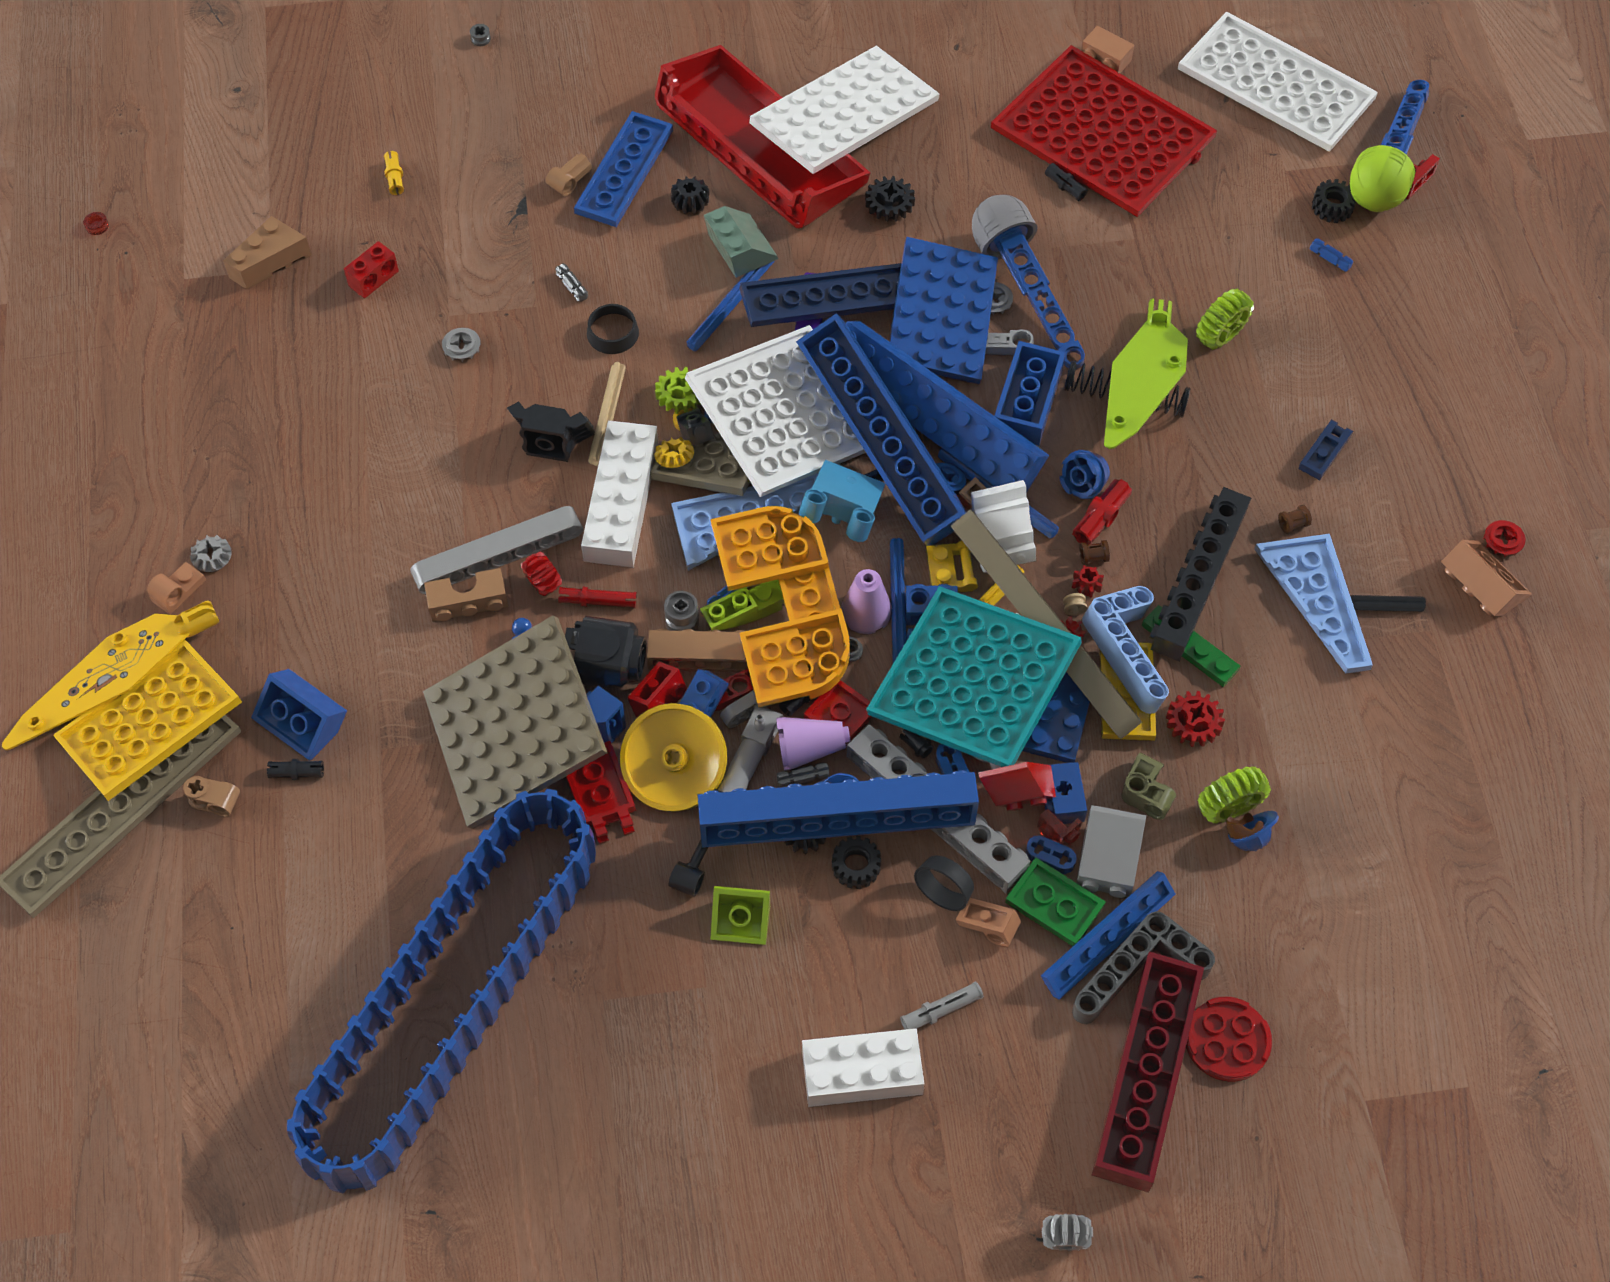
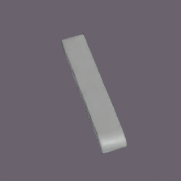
M564 506L421 560L410 568V572L419 592L426 594L425 582L450 578L451 585L476 576V572L498 568L574 539L583 532V527L574 508Z

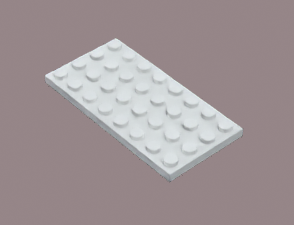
M1225 12L1178 64V70L1329 152L1376 99L1378 93L1228 12Z
M876 45L751 115L749 123L814 174L937 102L940 94Z

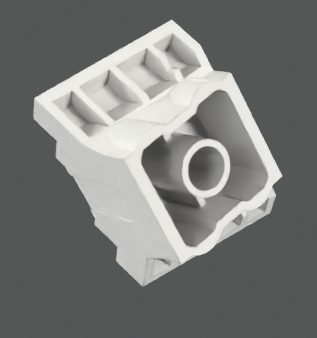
M1024 480L971 492L972 511L1014 563L1019 565L1036 561V547ZM980 564L982 571L987 572L984 569V567Z

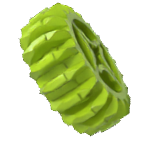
M1238 288L1224 292L1201 317V321L1197 325L1196 337L1200 339L1202 344L1212 350L1218 347L1221 348L1238 335L1240 330L1249 321L1248 318L1252 315L1254 309V302L1246 293Z
M1244 767L1231 773L1228 772L1227 775L1213 781L1210 786L1205 787L1204 791L1200 793L1197 801L1203 816L1207 818L1208 822L1224 823L1228 817L1234 819L1255 809L1257 805L1263 803L1264 799L1269 796L1271 788L1266 775L1262 773L1260 768Z

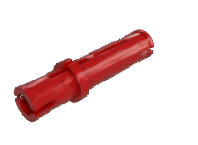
M585 586L582 589L559 587V594L569 596H559L558 603L581 604L582 607H587V604L636 608L637 601L626 599H636L637 592L591 590Z

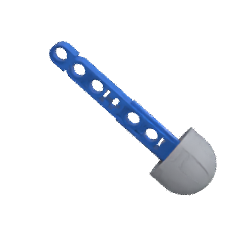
M995 195L987 198L976 208L972 217V233L976 244L982 254L1004 259L1023 296L1028 297L1054 347L1058 351L1066 352L1064 365L1069 368L1071 362L1067 359V356L1073 352L1078 353L1081 359L1076 362V369H1079L1085 360L1084 350L1079 341H1075V334L1048 286L1050 282L1028 244L1037 232V224L1028 208L1019 199L1010 195ZM1018 256H1024L1028 261L1024 265H1017L1014 260ZM1029 275H1034L1038 278V281L1030 285L1025 282V278ZM1038 296L1046 297V309H1044L1042 301L1038 300ZM1056 314L1059 316V320L1056 323H1049L1046 320L1047 315ZM1060 333H1066L1070 336V339L1065 343H1061L1056 337Z

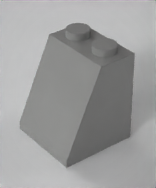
M1091 805L1084 832L1076 883L1090 892H1106L1117 898L1129 897L1134 887L1146 815Z

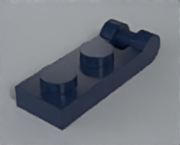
M1331 419L1301 461L1298 469L1320 481L1345 444L1348 443L1354 431L1338 426V422Z

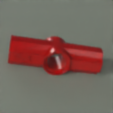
M1114 479L1100 497L1096 496L1086 511V515L1072 533L1079 543L1092 544L1105 527L1111 526L1119 513V509L1132 494V489L1128 483L1122 479Z

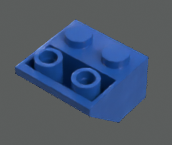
M597 686L586 695L603 742L611 741L613 743L626 728L623 703L600 686Z

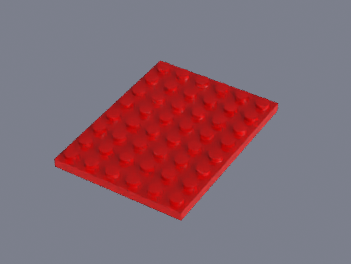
M1072 45L991 121V129L1049 164L1055 163L1064 172L1071 173L1075 180L1136 217L1194 160L1195 155L1201 152L1216 137L1217 133L1216 129Z

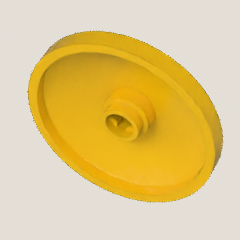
M677 703L659 705L641 714L627 730L620 751L621 771L628 788L646 805L664 811H684L698 806V794H704L707 791L717 789L724 777L727 765L726 743L716 723L702 711Z

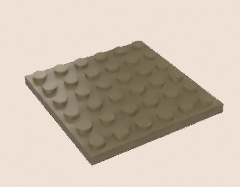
M554 615L423 691L466 825L471 829L493 818L499 807L505 808L516 799V794L527 791L528 794L537 793L607 753L560 621Z

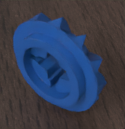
M936 463L955 494H958L966 485V477L963 472L951 464Z

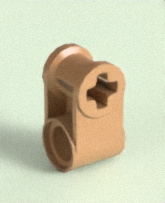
M201 776L190 777L183 786L184 793L188 797V803L192 808L211 812L222 817H229L240 794V789L231 783L219 782Z

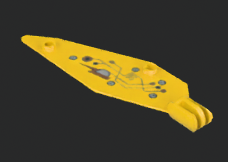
M204 601L179 615L153 614L108 636L22 715L2 742L3 749L11 750L130 691L186 638L192 637L219 623L212 603Z

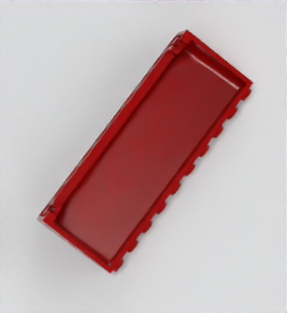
M722 45L661 65L655 91V101L658 107L795 228L800 229L809 225L868 183L871 172L850 154L841 157L812 174L749 123L751 115L783 97Z

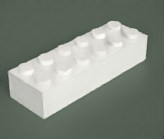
M608 421L581 544L584 562L634 568L651 483L650 471L655 463L654 453L659 443L657 426Z

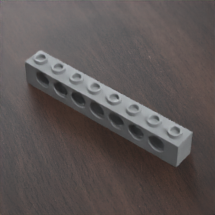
M870 724L847 745V757L871 778L893 779L901 775L918 777L927 774V770L923 765L918 762L914 763L908 758L903 748L894 746L888 741L883 731L874 729ZM882 753L885 756L882 758H877L874 756V754ZM894 770H902V771H904L905 773H904V774H901V775H897V774H895L893 771H894ZM978 813L975 825L931 829L1004 893H1007L1020 880L1030 865L1027 854L1020 848H1014L1008 843L1006 836L1000 831H994L988 826L985 818ZM982 838L985 842L978 844L973 839ZM1001 855L1006 860L997 861L993 858V856Z

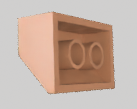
M1461 540L1441 561L1446 566L1445 572L1451 578L1458 579L1464 585L1462 589L1469 596L1476 597L1481 602L1480 607L1490 616H1503L1532 595L1479 541Z

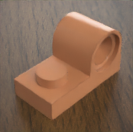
M185 562L170 577L164 574H158L153 577L148 584L147 591L151 601L171 615L206 581L204 574Z
M973 898L969 899L966 907L959 912L956 918L959 926L983 932L988 940L1001 947H1008L1021 923L1015 909Z

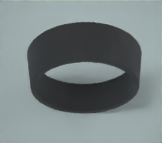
M619 304L600 306L591 313L588 319L587 339L590 345L599 352L619 354L629 350L638 340L639 328L635 316L625 306ZM609 314L623 315L633 322L631 331L623 338L617 340L599 338L593 333L591 326L598 318Z
M935 855L929 857L914 873L915 882L921 892L933 903L947 910H963L974 891V883L970 875L959 864L943 856ZM930 869L948 877L957 885L962 893L951 891L936 880Z

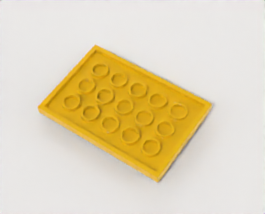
M184 640L130 691L80 715L53 736L109 801L241 704L242 701L195 649Z

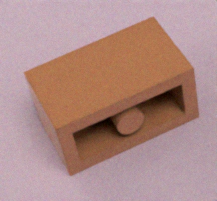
M1096 26L1083 40L1081 51L1121 73L1132 61L1134 44Z

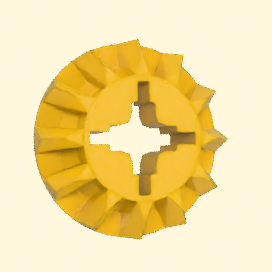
M671 437V440H662L661 445L656 446L655 460L659 465L666 468L681 467L691 461L694 456V448L690 440L684 441L682 437L674 440Z

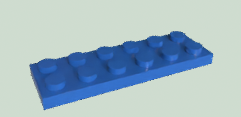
M632 111L576 203L574 213L617 228L672 134L673 124Z

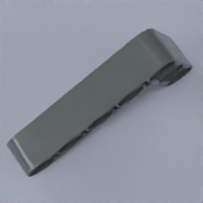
M1151 912L1079 992L1072 1008L1073 1017L1081 1024L1092 1023L1142 967L1149 951L1154 953L1156 950L1161 955L1195 964L1194 960L1203 961L1207 967H1204L1202 980L1207 978L1215 963L1214 953L1164 913ZM1157 925L1162 931L1155 932L1149 926ZM1178 942L1184 949H1176L1172 946V943ZM1139 944L1145 951H1137L1132 945ZM1115 964H1123L1128 970L1120 971L1115 967ZM1100 983L1106 984L1110 987V991H1102L1097 985ZM1087 1003L1091 1005L1093 1010L1089 1012L1081 1009L1080 1004Z

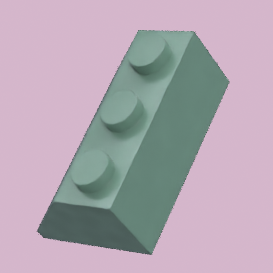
M723 206L704 215L708 235L735 278L778 260L775 251L749 213Z

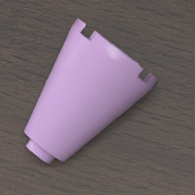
M870 569L860 571L843 599L841 608L845 622L851 630L860 634H872L876 630L888 625L892 615V605L880 575Z
M788 717L776 718L784 771L794 769L845 749V743L850 742L848 726L843 727L842 721Z

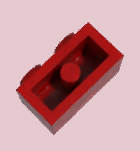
M658 662L627 698L637 719L641 714L653 707L677 703L684 696L687 687L678 668Z

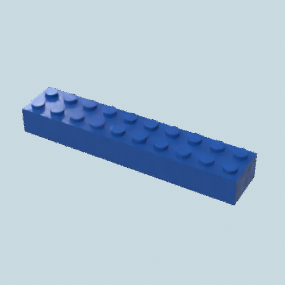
M836 313L800 338L796 343L923 543L927 546L935 545L954 532L951 525L967 511L844 320Z
M847 321L846 325L911 426L994 486L1024 480L1027 493L1049 457L1046 452L861 321Z
M963 770L943 775L939 773H928L925 776L918 777L901 775L893 779L875 777L868 781L848 779L842 783L818 782L807 786L791 784L782 788L764 786L757 790L737 788L731 792L712 790L704 794H698L702 848L972 826L976 823L979 805L975 772Z

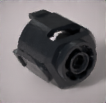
M585 616L582 621L575 622V628H566L565 638L569 649L575 651L574 662L582 684L609 688L611 685L623 686L629 680L640 681L645 664L647 639L644 636H638V628L634 623Z

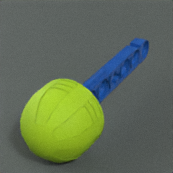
M1425 80L1410 82L1390 130L1385 134L1381 145L1364 150L1358 156L1351 171V194L1359 205L1369 211L1383 212L1397 207L1404 201L1410 191L1415 178V168L1407 153L1413 141V132L1423 111L1424 103H1426L1429 96V83Z

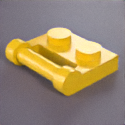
M959 541L956 544L926 546L931 586L948 584L950 586H957L958 592L974 591L978 588L977 579L974 578L971 551L963 541ZM953 555L961 556L963 580L957 581Z

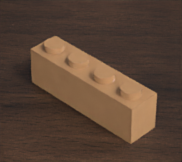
M664 628L649 630L648 669L652 670L658 662H662L678 668L680 671H697L701 669L715 672H741L748 668L739 634L745 631L721 632L719 630L695 631L692 629L669 631Z

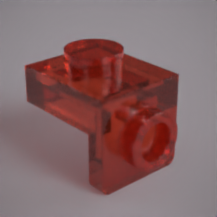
M1047 809L1040 815L1037 827L1042 836L1062 845L1066 843L1071 845L1081 835L1079 831L1082 821L1077 818L1066 827Z

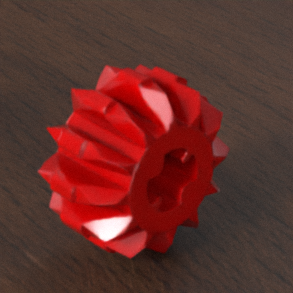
M539 551L532 554L521 563L523 573L540 595L546 596L557 590L562 584L559 573L544 553Z

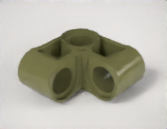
M1140 752L1126 777L1121 796L1126 804L1145 812L1152 818L1162 820L1172 806L1176 793L1169 786L1155 781L1164 764ZM1131 787L1138 788L1140 791H1134Z

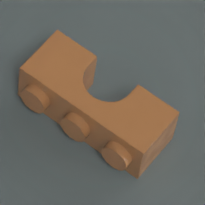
M501 568L476 572V585L471 591L466 593L455 591L452 588L450 578L425 582L426 597L432 622L447 621L454 617L472 616L479 612L498 611L501 608L509 607Z

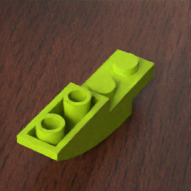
M773 580L762 583L750 590L747 587L741 588L700 608V611L712 631L741 626L783 609L782 604H784L779 581Z

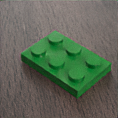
M1036 857L1005 900L1007 905L1072 947L1082 939L1106 903Z

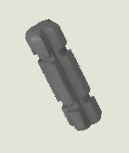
M562 263L555 268L556 275L563 279L562 282L571 294H574L577 301L582 302L588 298V291L584 286H581V282L573 272L569 271L570 269L566 264Z
M823 762L815 764V767L809 765L791 769V772H778L777 782L780 787L790 785V783L799 784L812 781L816 777L819 779L829 776V768Z

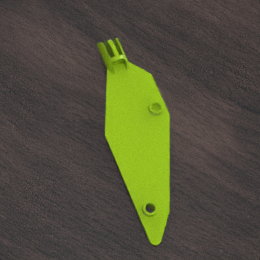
M1150 299L1147 321L1112 362L1104 446L1108 449H1114L1135 435L1186 372L1188 338L1171 323L1172 302L1169 300L1166 311H1163L1164 300L1161 299L1158 301L1157 310L1153 311L1154 299Z

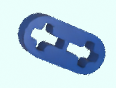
M944 744L938 746L935 758L942 775L952 774L954 770L969 772L959 750ZM947 751L949 755H952V763L949 762L946 756L943 757L944 752Z
M1034 836L1027 843L1026 854L1030 861H1033L1036 857L1061 874H1068L1074 869L1077 857L1071 848L1044 836ZM1041 845L1043 847L1042 851L1039 854L1034 853V849ZM1066 856L1068 857L1067 862L1064 865L1060 864V859Z

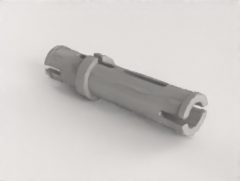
M975 981L973 984L937 1001L923 1003L922 1008L900 1017L902 1026L906 1030L916 1029L928 1023L932 1025L937 1022L938 1018L978 999H982L984 997L982 989Z

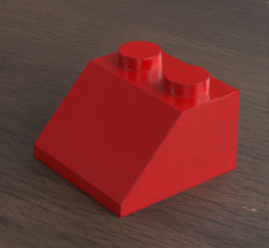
M1023 762L978 772L979 778L995 806L1006 807L1007 811L1023 809L1022 804L1030 803L1031 806L1047 804L1046 799L1056 797L1051 765Z

